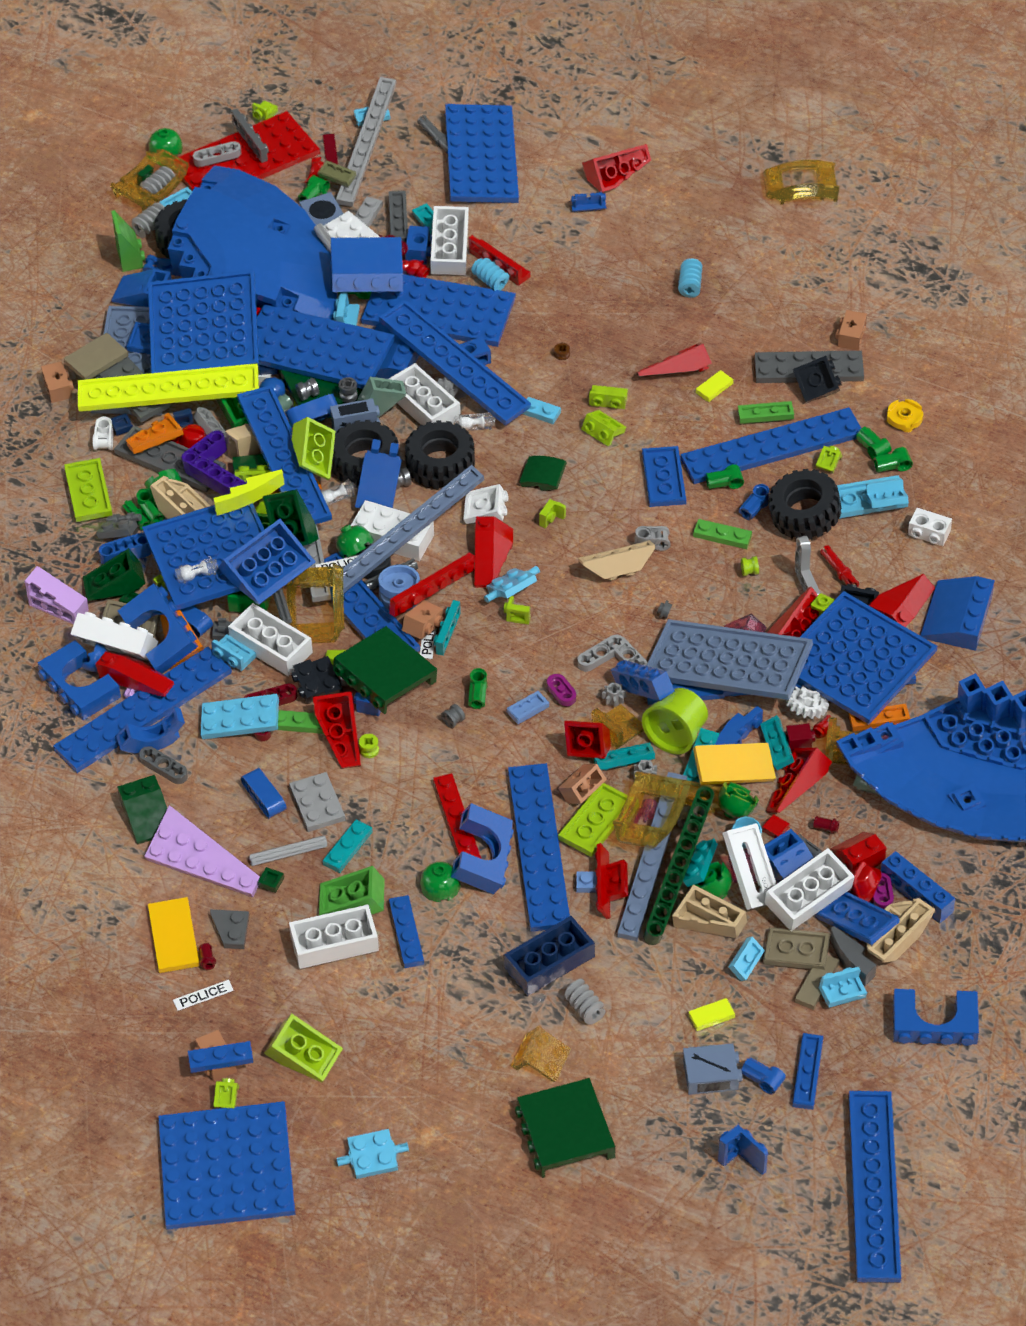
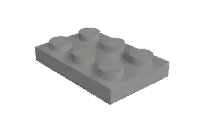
M327 772L289 783L290 790L308 832L346 821L345 814Z

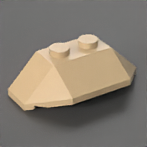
M163 476L150 486L158 510L168 519L210 506L187 483Z
M649 540L579 557L578 559L583 566L602 578L614 580L618 578L617 576H630L635 574L636 571H640L654 551L655 544Z
M920 898L913 899V901L889 904L884 909L899 916L900 922L873 945L866 943L868 952L883 962L896 961L921 936L935 909Z

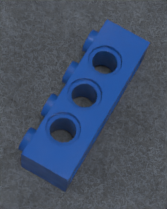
M627 660L618 662L611 669L615 682L619 685L622 684V690H626V692L658 701L674 692L667 671Z
M893 852L882 862L881 873H885L890 877L892 886L909 900L913 901V899L920 898L933 907L935 912L932 918L939 924L954 912L955 897L898 852Z

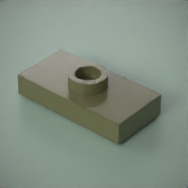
M326 160L319 170L318 176L349 187L356 177V171Z

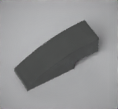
M833 926L831 928L830 941L837 957L845 968L859 967L861 970L859 978L862 984L866 986L876 975V964L865 957V947Z

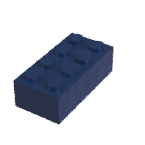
M571 915L505 953L504 968L525 994L529 996L594 958L595 942Z

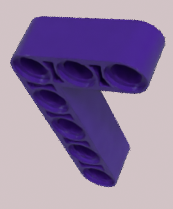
M212 431L182 454L185 473L222 496L230 494V488L247 484L244 480L213 462L227 451L225 436L222 431Z

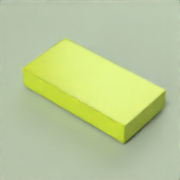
M720 370L696 388V394L710 402L731 386L734 379Z
M725 998L689 1011V1017L696 1031L733 1019L735 1018V1013L729 1001Z

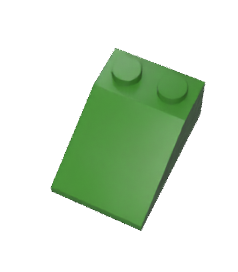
M112 210L116 247L123 272L143 268L142 261H145V254L143 250L140 251L142 249L140 238L137 239L135 231L115 210Z
M373 866L320 883L319 916L364 905H369L371 915L384 911L385 879Z

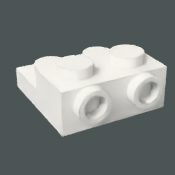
M498 484L473 490L466 494L465 523L476 522V516H494L503 521L504 516L507 515V508L505 506V502L509 500L507 491H504L501 485Z

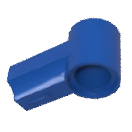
M765 484L754 486L753 493L739 508V513L746 520L753 519L762 508L768 506L769 487Z
M751 1057L744 1062L741 1069L742 1075L758 1083L764 1092L771 1095L777 1091L786 1079V1075L781 1069L775 1066L769 1068Z

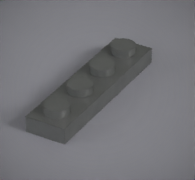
M237 108L231 110L233 125L261 163L268 161L267 153H269L267 145L262 143L259 134L254 132L253 126L250 123L248 124L243 113L241 114Z
M406 190L389 191L391 235L401 237V241L406 243L408 236Z

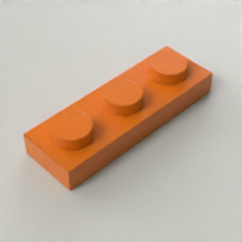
M906 703L886 706L870 724L849 713L853 732L866 730L871 727L874 729L887 722H892L896 725L910 719Z

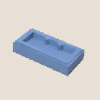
M536 691L508 707L507 713L517 724H520L547 709L549 702L539 691Z

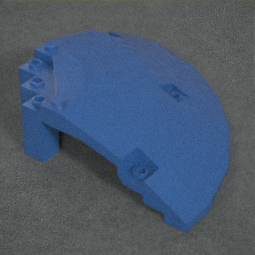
M213 166L202 178L201 187L193 189L172 230L173 237L168 247L173 274L182 276V278L254 270L256 299L273 304V307L334 320V311H337V292L331 291V253L315 233L314 227L316 225L307 212L275 185L239 169Z
M975 673L959 681L957 698L923 715L896 725L892 722H887L875 729L871 727L856 735L852 733L836 741L849 767L886 802L931 826L973 838L1026 842V690L1012 696L1004 681L985 689ZM887 735L888 738L884 740L881 736ZM969 798L971 802L966 803L964 799Z

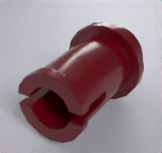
M819 816L815 817L813 828L830 831V834L837 833L840 826V821H836V818L831 820Z
M209 943L201 944L199 946L201 955L200 965L205 970H211L216 964V958L213 957L212 945Z

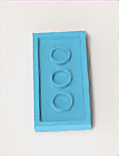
M899 475L837 485L842 506L840 518L908 507V503L899 507L886 506L883 509H874L867 501V483L900 478Z
M271 694L202 703V739L278 730V695Z

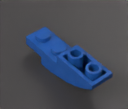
M757 706L745 716L737 713L720 732L715 745L742 744V740L753 729L761 726L763 710Z

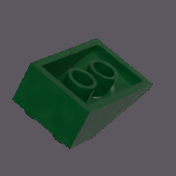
M297 489L263 496L270 525L281 519L302 546L319 540L315 522Z
M129 548L83 576L85 594L88 601L130 594L146 584L142 563Z
M155 775L117 786L120 803L137 845L153 840L167 811V806Z

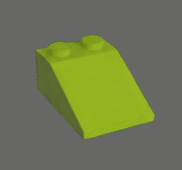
M306 417L293 424L292 443L299 466L329 480L331 477L335 430Z
M291 1014L284 1020L264 1054L282 1066L323 1082L343 1048Z

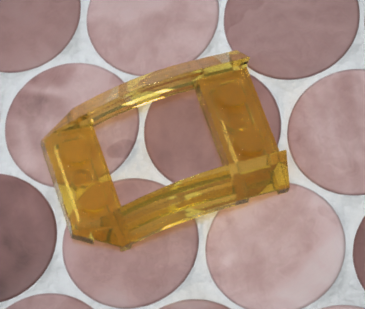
M164 149L157 150V153L147 151L145 157L134 169L121 177L119 182H112L110 186L116 198L122 195L141 206L143 212L149 206H152L153 203L164 199L179 185L187 173L189 163ZM148 164L152 167L155 164L161 167L166 166L175 173L174 178L155 194L137 185V173Z
M797 160L765 169L763 176L766 197L772 200L773 198L779 200L781 205L798 199L824 200V198L833 199V202H837L840 186H837L834 171L836 163L821 160ZM801 169L816 170L818 183L798 184L784 188L782 172Z
M333 563V567L308 568L287 584V606L292 619V623L289 625L311 637L312 643L336 642L341 631L345 629L344 570L335 563ZM333 586L334 622L297 624L296 588Z
M635 772L634 784L630 788L626 802L617 819L613 820L617 840L621 843L654 849L669 835L684 807L691 781ZM644 795L674 800L671 811L662 828L633 823Z

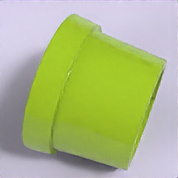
M675 688L673 693L645 710L642 716V726L647 737L658 748L671 754H684L690 750L697 738L698 732L707 721L708 710L703 700L697 694L685 688Z

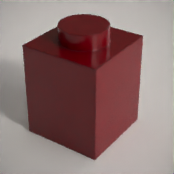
M809 723L786 726V738L791 752L794 748H812V742H815V732L811 731Z

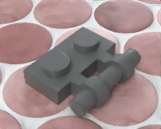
M131 512L126 515L113 514L111 517H107L106 522L96 532L98 539L131 536L138 527L136 521H141L142 516L140 513L135 514Z

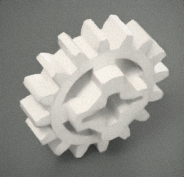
M796 686L790 700H786L787 706L791 707L790 711H796V715L802 714L803 718H806V716H809L811 719L814 716L820 718L821 715H825L829 706L828 700L822 697L819 692L812 691L804 686L801 689Z

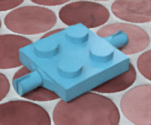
M535 566L528 571L514 568L507 571L506 575L493 579L492 583L486 586L489 594L484 596L485 601L489 603L495 598H509L537 581L535 575L540 573L539 568Z
M389 1129L348 1137L349 1155L336 1157L338 1167L351 1164L355 1171L356 1179L398 1170L397 1153L409 1151L407 1142L395 1145L391 1140Z

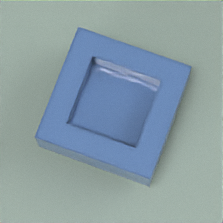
M577 872L576 893H597L596 873Z

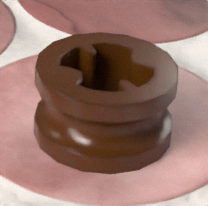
M566 343L556 344L554 347L555 358L558 360L568 359L570 357V346Z

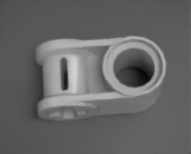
M640 526L635 531L634 544L650 540L655 544L654 550H667L671 545L668 539L670 534L669 528L666 526Z

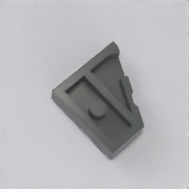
M210 909L211 918L215 923L224 948L245 949L250 916L249 911Z

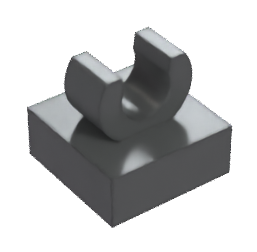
M218 618V621H214L213 640L220 641L226 634L229 635L228 626L233 621H226V618Z

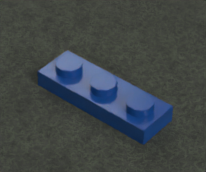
M250 1041L188 1051L191 1073L254 1063Z

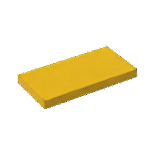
M768 743L704 745L693 748L700 785L724 784V782H770L776 779Z
M188 897L148 904L159 973L200 966Z

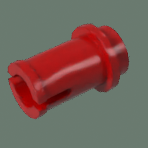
M826 715L819 724H815L812 730L815 732V737H825L827 731L835 724V719L832 717L828 721L831 716Z

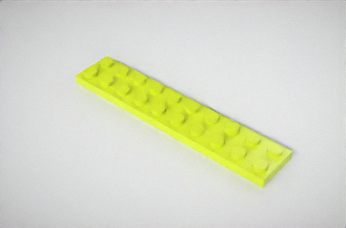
M258 364L78 380V410L81 412L237 397V394L259 388Z

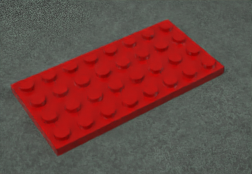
M285 111L252 125L254 132L259 134L262 143H265L268 147V161L261 163L238 131L174 158L169 163L185 185L193 191L195 187H201L202 178L213 167V164L198 167L194 164L193 154L198 150L229 142H238L241 146V155L237 158L218 163L229 161L231 168L239 169L259 179H264L321 153L320 148L289 112ZM214 153L213 155L218 156L221 153Z

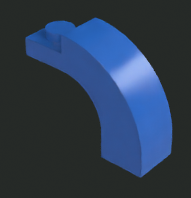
M174 707L159 723L152 726L138 727L127 723L116 735L120 750L129 753H139L142 748L147 746L160 750L174 743L180 737L178 730L185 724L181 708Z

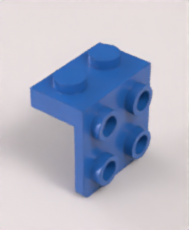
M738 1124L732 1130L725 1131L720 1136L718 1161L723 1166L740 1154L761 1175L766 1173L768 1150L762 1143H758L747 1129H743Z

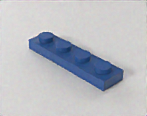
M409 895L390 898L389 905L404 969L424 965L423 953Z

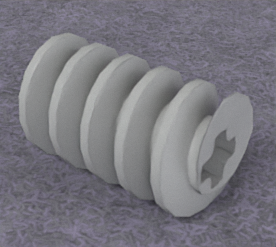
M162 166L140 183L141 194L147 201L152 202L154 198H158L159 194H163L173 183L175 184L177 177L170 168Z
M155 202L147 210H144L132 219V227L139 237L144 238L146 234L148 235L151 231L155 230V218L162 209L164 210L162 204Z
M584 979L575 980L565 990V999L569 1001L570 1005L574 1007L586 1024H594L605 1015L606 1010L602 1009L604 1003L599 1001L598 996H594V991L589 990V985L585 984Z

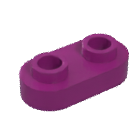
M552 674L548 677L547 689L562 706L573 705L576 702V691L566 678L561 674Z
M881 873L882 877L878 885L883 886H877L872 899L874 905L885 909L889 904H893L894 895L890 877L885 873Z

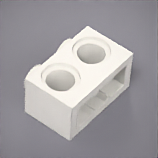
M917 508L909 522L908 535L943 546L951 532L952 518Z

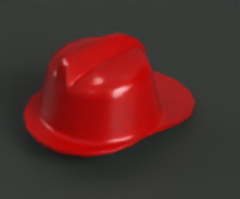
M190 424L182 429L183 435L170 441L191 448L207 435L201 426Z
M861 861L858 866L850 871L855 878L852 888L847 892L869 902L875 894L882 874L878 868H871Z

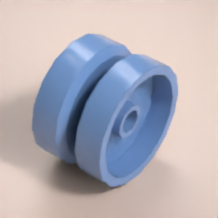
M392 565L380 573L378 578L379 600L388 610L391 598L420 582L418 572L407 565ZM414 605L413 607L409 608V609L406 610V611H409V610L413 609V608L416 607L417 605Z

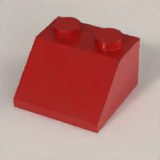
M564 721L567 756L606 758L611 748L610 730L603 723Z
M862 832L830 848V851L842 863L846 864L847 869L851 871L861 861L871 868L882 864L886 859L887 847L876 834Z

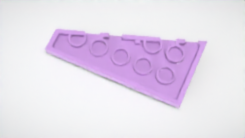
M169 805L144 856L145 859L254 897L258 888L257 881L260 876Z

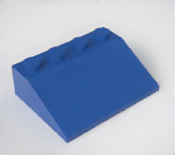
M401 237L331 238V291H403Z
M377 324L375 327L377 331L393 334L382 324ZM395 335V341L375 377L389 379L417 363L420 355Z
M278 519L225 558L218 568L233 585L260 605L315 564L316 561L283 521Z
M978 576L938 580L920 636L926 640L976 651L992 600L995 580Z

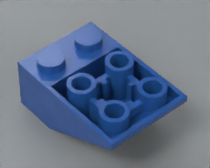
M151 269L123 276L112 298V302L137 307H149L148 282L172 280L171 272Z
M792 829L764 845L774 878L778 883L814 858L804 841Z

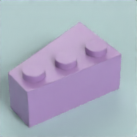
M38 566L25 580L29 606L73 625L78 613L85 614V612L89 611L87 598Z

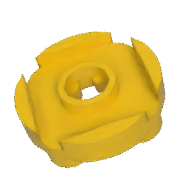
M905 399V401L901 402L896 400L888 407V424L904 432H911L923 421L922 407L914 400Z

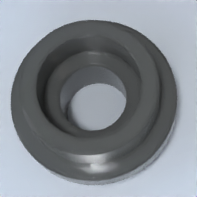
M668 600L665 603L661 602L657 611L661 619L662 617L667 618L671 610L672 604L668 603Z

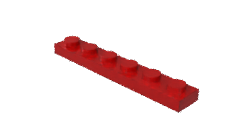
M470 552L391 598L389 614L396 617L474 570L475 555Z
M453 774L434 777V785L458 856L463 851L481 859L474 835L459 829L461 815L465 809Z

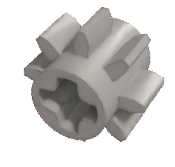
M447 377L438 379L437 383L452 396L456 395L458 386Z
M612 682L608 686H604L602 699H606V705L609 704L616 707L620 703H624L626 690H622V684L619 685Z
M641 760L638 765H634V779L638 778L640 784H650L652 779H657V765H653L651 760Z

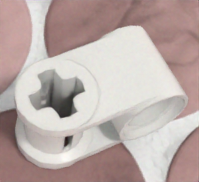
M100 417L95 422V432L93 435L94 450H113L114 433L109 417Z

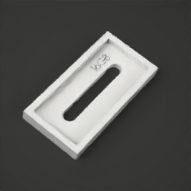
M758 824L723 832L722 834L746 909L750 910L765 906L766 893L776 885V881ZM742 843L746 845L748 854L751 856L752 867L758 885L761 887L759 893L756 891Z

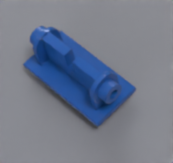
M602 192L590 193V197H587V194H574V196H571L572 212L607 209L606 194Z

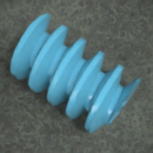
M480 258L472 266V273L491 289H494V291L502 290L509 280V274L505 273L503 269H500L489 258Z
M686 259L681 264L678 290L685 297L693 298L700 294L703 265L697 259Z

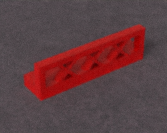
M473 235L468 237L469 253L478 259L489 258L500 269H503L505 273H508L509 280L516 285H521L531 277L530 271L484 240H479Z

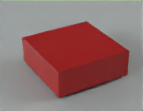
M773 814L762 826V831L773 838H777L790 828V823Z

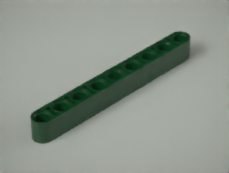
M701 786L696 792L648 920L643 937L649 945L660 943L714 798V791L708 786ZM682 846L688 847L689 850L683 849ZM675 863H680V864H682L683 866H682V867L677 866ZM669 880H674L677 883H671ZM663 897H668L670 900H665ZM656 914H662L664 917H658ZM650 931H656L658 934L654 935Z

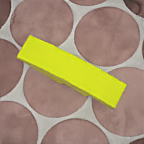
M282 469L246 478L247 484L230 488V494L213 498L217 516L252 504L262 499L264 495H269L283 486L284 477Z

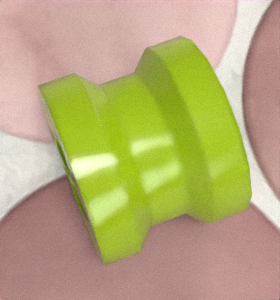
M752 556L751 559L741 558L743 576H748L752 573L759 575L757 556Z
M364 734L359 739L360 754L365 758H374L379 753L378 738L375 735Z

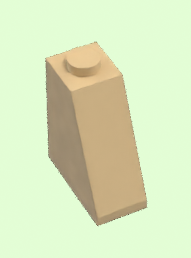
M249 424L225 431L228 457L232 460V457L256 455L261 451Z

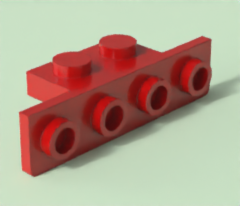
M599 843L597 844V852H595L597 868L595 869L597 876L596 892L598 894L596 908L606 919H610V902L628 896V863L623 859L609 864V852Z

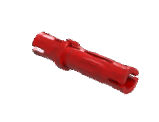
M829 545L824 546L823 548L827 552L821 549L820 554L835 570L837 577L844 581L846 585L853 583L858 587L859 581L852 575L851 569L842 563Z

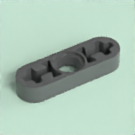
M147 746L140 750V762L144 766L175 784H182L187 780L188 774L184 765L153 747ZM163 762L169 764L166 768L158 767Z

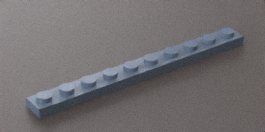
M473 465L469 466L331 577V582L344 594L485 480L484 476Z
M671 772L667 774L618 930L619 938L638 941L687 783V776Z

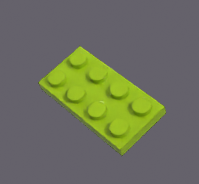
M100 458L64 464L76 522L112 516Z
M603 783L591 794L559 833L558 840L592 857L597 851V844L604 843L634 806L635 799Z

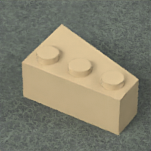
M694 884L672 916L673 924L676 928L737 938L747 923L746 911Z

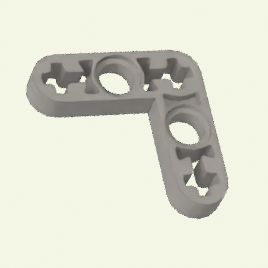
M807 536L796 538L795 551L796 575L804 592L812 586L819 595L820 590L810 571V541Z
M621 635L610 636L581 653L577 658L578 668L584 672L595 669L613 657H616L619 661L627 660L646 666L648 662ZM598 651L606 652V654L603 656L597 655L596 653ZM629 653L632 654L633 657L627 659L623 657V655Z

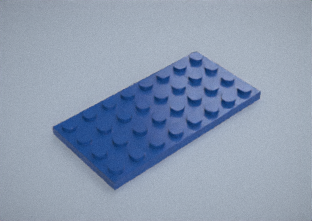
M445 104L450 201L519 203L512 106Z
M403 274V291L372 292L361 321L362 324L372 326L381 324L379 316L403 300H406L452 339L468 342L483 337L487 345L498 347L512 310L516 293L501 290L494 291V289Z
M264 304L257 316L259 365L334 383H339L341 379L350 377L356 380L357 388L360 389L364 388L369 377L376 376L395 341L394 334Z

